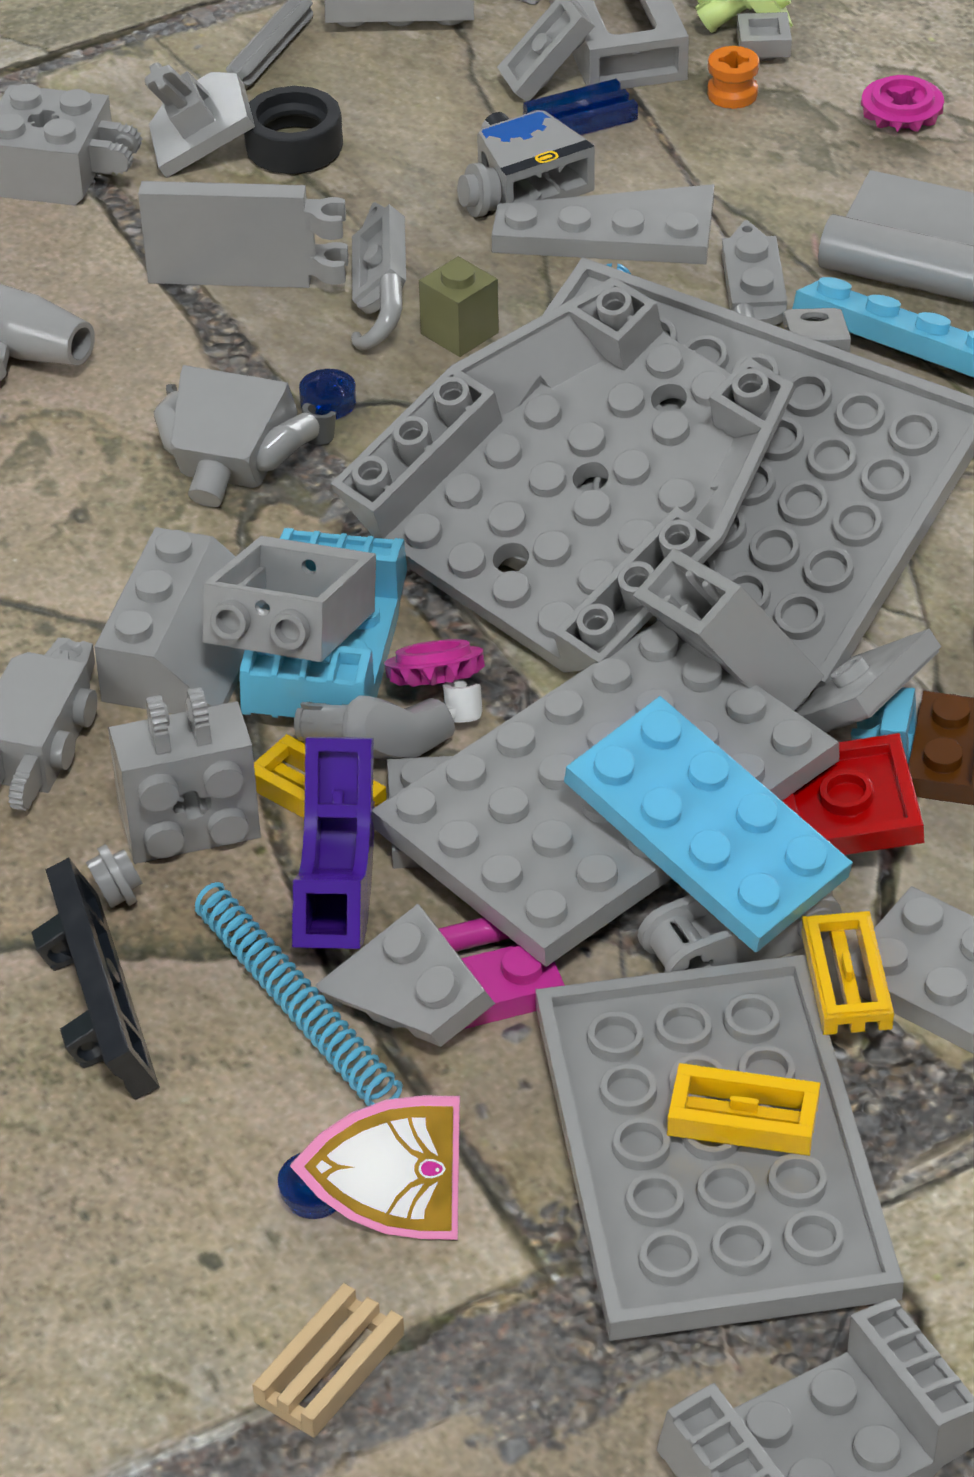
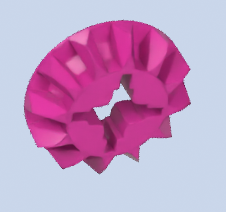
M894 75L870 83L862 93L861 106H863L864 118L875 120L878 128L890 126L894 127L897 133L902 128H909L918 132L922 125L931 126L936 124L937 117L943 114L944 96L938 87L926 80L910 75Z
M461 639L435 640L405 646L395 652L396 656L384 662L386 676L390 679V682L399 686L410 685L412 687L419 685L433 686L444 682L453 683L457 679L470 678L485 667L483 649L470 646L469 641Z

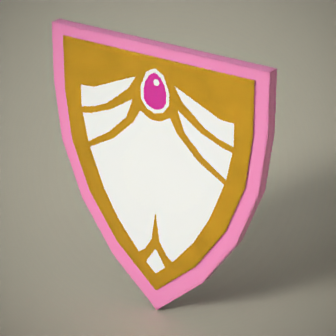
M423 1095L386 1099L353 1111L319 1133L290 1164V1167L319 1199L349 1220L389 1235L417 1239L458 1240L460 1096Z

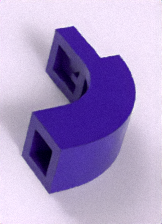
M306 737L304 835L300 869L298 875L293 879L292 947L360 949L364 943L369 916L374 849L372 809L375 808V801H373L374 738Z

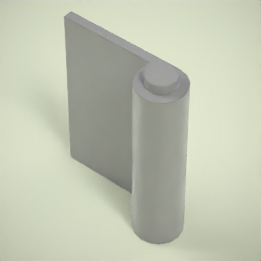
M870 170L846 217L832 214L828 218L820 240L818 264L821 268L974 303V193Z

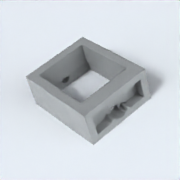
M260 536L203 583V643L322 662L375 612L376 553ZM306 560H312L315 563L316 571L307 569ZM266 603L269 604L270 610L260 609V607Z

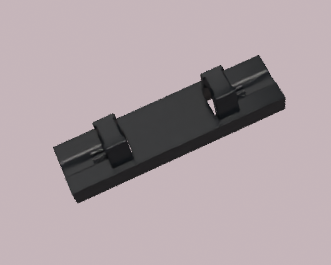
M68 857L45 869L58 914L34 929L31 934L37 952L53 971L71 964L75 965L88 1010L60 1028L66 1050L82 1068H87L104 1061L110 1071L123 1080L127 1091L137 1100L160 1088L99 895Z

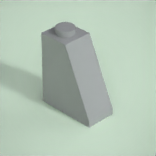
M675 548L671 550L633 594L648 611L667 628L673 630L683 641L704 656L718 662L722 669L748 688L757 685L794 711L806 701L810 692L824 677L818 668L742 586Z

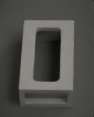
M549 0L550 5H552V3L555 0ZM577 0L595 25L583 44L572 52L590 94L688 80L689 36L671 0H639L653 29L619 35L611 34L607 31L593 0Z

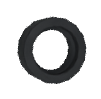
M286 86L260 93L249 102L255 127L244 133L245 147L248 157L258 167L275 173H306L327 166L339 156L343 146L342 116L338 102L328 93L313 87ZM288 127L311 128L306 131L293 133L276 131Z

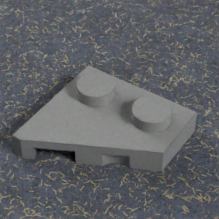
M419 904L415 905L315 985L322 995L335 1006L340 1008L343 1004L366 1012L376 1022L392 1028H407L415 1037L440 1047L495 1004Z

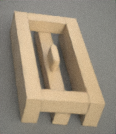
M343 1283L252 1384L254 1402L315 1438L404 1336L403 1317L392 1310L385 1316L380 1313L378 1302L369 1297H366L363 1302L356 1299L355 1289ZM366 1328L372 1331L307 1407L300 1406L299 1403L321 1379H325L340 1363V1357Z

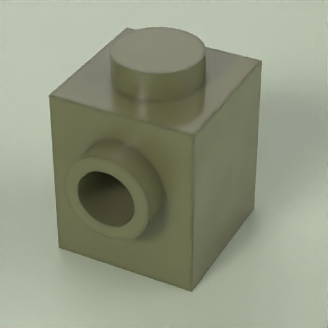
M457 256L419 280L420 326L423 336L461 357L499 333L498 279Z

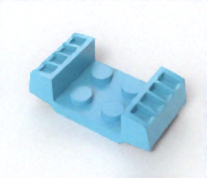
M284 528L280 539L376 553L375 612L322 662L244 650L240 667L242 714L272 715L274 718H278V716L295 717L296 710L301 708L300 704L302 702L348 705L359 695L377 698L385 669L384 662L388 658L398 621L400 599L407 573L404 539L395 538L393 540L374 538V536L361 537L350 536L346 533L339 535L321 533L320 531L307 532ZM306 560L307 569L316 571L315 563L312 560Z

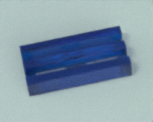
M617 78L523 102V115L536 110L546 111L579 135L638 120V104L634 99L629 100V93L626 89H621V83Z

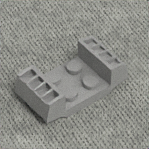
M893 1298L851 1315L848 1350L846 1353L735 1408L731 1406L715 1383L685 1398L667 1411L657 1452L667 1462L677 1477H934L944 1465L974 1448V1396L941 1357L939 1352L932 1346L918 1326L915 1325L898 1301Z

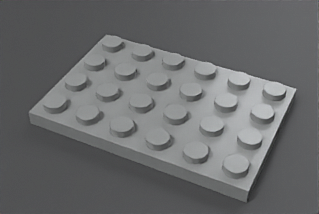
M657 621L631 638L610 658L593 663L372 809L373 826L387 840L547 967L672 879L564 782L566 766L659 696L679 711L781 801L839 761V742L759 686L755 685L748 688L722 669L718 662L701 654L679 638L673 630L667 628L662 622Z
M805 954L535 989L537 1016L609 1341L877 1304L893 1298L897 1301L902 1300L904 1281L830 1036L823 1035ZM679 1063L820 1082L819 1105L816 1112L810 1156L667 1136L668 1113ZM689 1094V1095H688V1096H694V1097H701V1098H708V1099H716V1100L730 1101L729 1099H722V1098H715V1097H708V1096H701V1095H693V1094ZM759 1104V1106L801 1111V1109Z

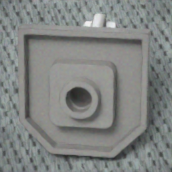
M156 62L149 66L151 73L145 77V85L163 103L149 123L158 168L166 178L255 127L245 85L237 73L210 72L196 80L188 71L179 75L170 65L162 66L159 62Z

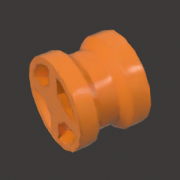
M725 46L714 50L708 58V70L713 76L707 85L709 100L717 106L730 109L751 105L758 96V84L754 79L759 70L758 55L751 49L742 46Z

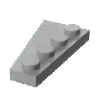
M715 184L501 203L497 205L492 230V253L707 264Z

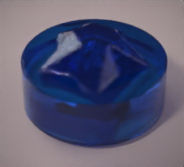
M338 369L313 371L300 381V406L302 408L305 403H310L316 407L315 415H326L333 411L336 412V419L350 413L356 406L355 380L350 374Z

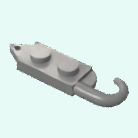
M373 202L362 228L352 236V301L366 314L380 310L378 319L365 335L362 336L360 332L352 333V345L359 350H369L385 340L397 325L402 311V288L406 282L405 216L390 204L387 207H383Z
M744 220L730 238H722V262L729 308L732 311L771 325H777L783 321L784 311L787 310V296L776 236H766L748 220Z

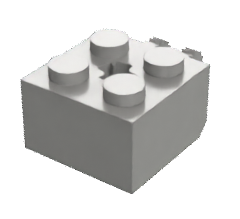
M9 84L0 100V197L75 206L84 198L96 173L111 174L114 172L117 175L118 173L123 174V172L128 171L133 162L134 156L132 154H136L142 144L143 138L140 136L141 133L133 125L129 126L127 123L122 125L119 122H112L109 95L88 93L81 89L66 91L39 88L33 84Z
M198 687L188 689L186 692V712L169 715L167 705L163 703L162 696L158 695L146 698L147 720L108 727L118 808L134 864L261 838L253 748L238 701L207 707L203 688Z

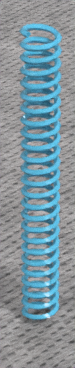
M215 882L205 886L198 894L195 902V912L197 915L202 917L204 923L209 925L210 929L216 933L217 937L223 941L224 945L230 949L239 962L245 965L246 970L252 973L253 978L259 981L261 987L266 989L268 995L274 998L276 1004L281 1006L283 1012L288 1014L291 1021L296 1023L298 1029L302 1030L306 1038L311 1040L313 1046L317 1047L321 1055L326 1057L328 1063L334 1065L336 1072L341 1074L344 1081L349 1082L351 1089L357 1091L359 1098L363 1099L367 1106L373 1105L375 1103L372 1100L385 1095L393 1084L397 1087V1090L389 1099L399 1098L403 1088L402 1082L395 1080L393 1072H387L386 1064L379 1063L378 1055L371 1054V1048L364 1046L363 1038L356 1037L357 1033L354 1029H348V1022L341 1020L340 1013L333 1012L334 1007L332 1004L326 1003L325 996L318 995V989L311 987V981L304 978L302 971L296 970L297 966L295 963L289 962L288 955L282 954L279 946H274V940L269 937L267 938L268 934L266 931L260 930L259 923L253 921L252 915L246 914L245 908L239 906L238 900L232 898L231 892L225 890L223 883ZM214 887L219 889V891L207 899L204 905H200L201 899L210 889ZM224 895V896L226 897V899H224V900H222L221 902H219V901L221 900L222 896ZM230 903L233 904V907L226 910ZM216 905L211 913H207L208 908ZM239 911L240 915L233 918L236 912ZM224 912L219 920H214L215 916ZM246 919L248 923H245L242 926H240L243 920ZM231 920L226 928H221L222 924ZM251 927L255 929V931H252L247 936H245L249 932ZM238 928L233 936H228L229 932ZM258 935H261L262 939L256 941L247 952H243V948L252 944ZM245 936L240 944H236V940ZM265 943H268L269 947L262 950L257 955L255 960H250V957L252 955L259 952L264 947ZM273 951L276 952V955L265 962L262 968H257L258 964L265 961ZM282 959L284 963L277 966L270 976L265 977V972L272 969ZM287 967L291 969L277 984L272 985V981L281 976ZM294 976L298 977V980L291 983L285 992L279 993L280 988L287 985ZM301 984H305L306 988L299 991L291 1001H286L287 997L295 993ZM309 992L313 993V996L307 999L299 1009L294 1010L295 1004L301 1002ZM317 1000L320 1001L321 1004L315 1007L307 1017L301 1018L303 1012L309 1010ZM324 1009L328 1010V1013L323 1015L315 1025L309 1026L310 1021L317 1018ZM331 1017L336 1019L322 1034L316 1035L318 1029L325 1026ZM338 1026L343 1027V1030L338 1032L330 1042L324 1043L325 1038L333 1034ZM346 1034H350L351 1038L345 1041L337 1051L332 1052L333 1046L341 1042ZM354 1043H358V1047L352 1050L345 1059L339 1060L341 1054L348 1051ZM362 1051L366 1052V1056L361 1058L354 1067L347 1069L348 1064L355 1060ZM369 1060H373V1065L368 1067L361 1076L355 1077L358 1070L363 1068ZM376 1069H381L382 1072L368 1085L362 1086L365 1079L369 1078ZM385 1077L389 1078V1082L382 1090L370 1095L372 1089L379 1085Z

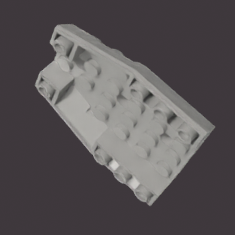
M611 277L451 365L330 484L334 492L374 538L404 539L406 561L409 569L562 672L583 671L593 663H598L603 659L613 656L653 616L633 594L673 548L703 564L724 542L795 391L794 384L749 357L732 373L726 371L663 333L657 302L615 277ZM669 398H678L685 401V404L678 410L661 412L656 409L660 402ZM598 476L608 480L599 490L582 491L577 488L583 480L589 477ZM517 556L528 560L527 564L519 571L502 572L498 570L499 565L510 557Z

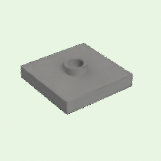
M926 629L850 657L847 662L830 675L831 680L827 685L819 687L811 693L795 712L825 733L868 719L939 653L938 649L941 648V645L931 630Z

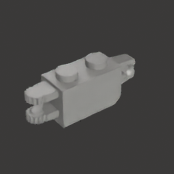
M58 637L45 655L26 652L11 658L0 678V786L1 784L10 786L8 797L10 807L13 809L29 810V806L32 805V800L34 801L38 792H50L61 769L67 770L70 767L75 753L76 740L83 726L89 727L95 718L98 701L97 693L95 690L90 689L89 683L95 664L93 643L85 641L75 642L70 638Z

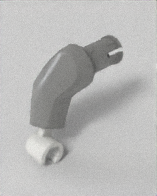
M456 680L453 683L448 682L443 685L444 703L438 699L429 698L404 709L389 701L359 695L348 705L302 702L300 704L301 708H297L295 713V734L301 742H305L306 737L374 738V759L387 761V759L416 758L454 735V722H471L481 717V685L467 686L463 680Z

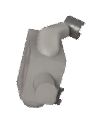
M187 365L182 367L178 391L176 384L166 385L167 396L154 410V419L164 449L174 455L182 474L193 477L188 496L194 502L207 507H219L222 504L228 484L250 488L259 486L268 471L275 470L301 446L307 443L314 445L330 443L334 438L336 412L333 411L326 415H315L316 407L310 403H305L302 406V413L297 415L298 411L288 382Z

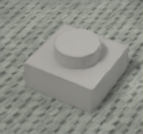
M787 12L737 14L739 46L754 51L760 61L772 60L775 57H791L792 38Z

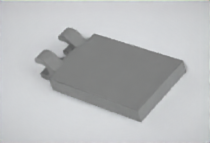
M141 181L138 195L147 278L150 284L309 288L312 275L326 284L338 285L346 281L345 266H348L349 263L348 244L341 242L315 244V234L327 240L343 238L342 221H346L345 199L343 198L307 199L306 185Z

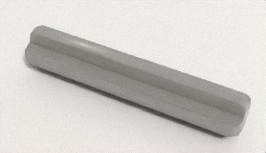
M287 0L226 67L227 73H237L244 83L245 89L249 88L312 18L313 11L310 7L313 5V2L311 0Z

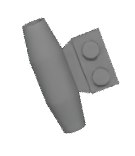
M0 284V381L7 375L6 367L9 356L20 360L76 366L83 364L89 358L95 342L94 328L89 322L39 295Z

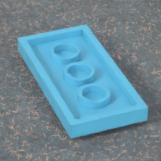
M661 696L566 766L564 782L755 953L849 877L853 864L850 859Z

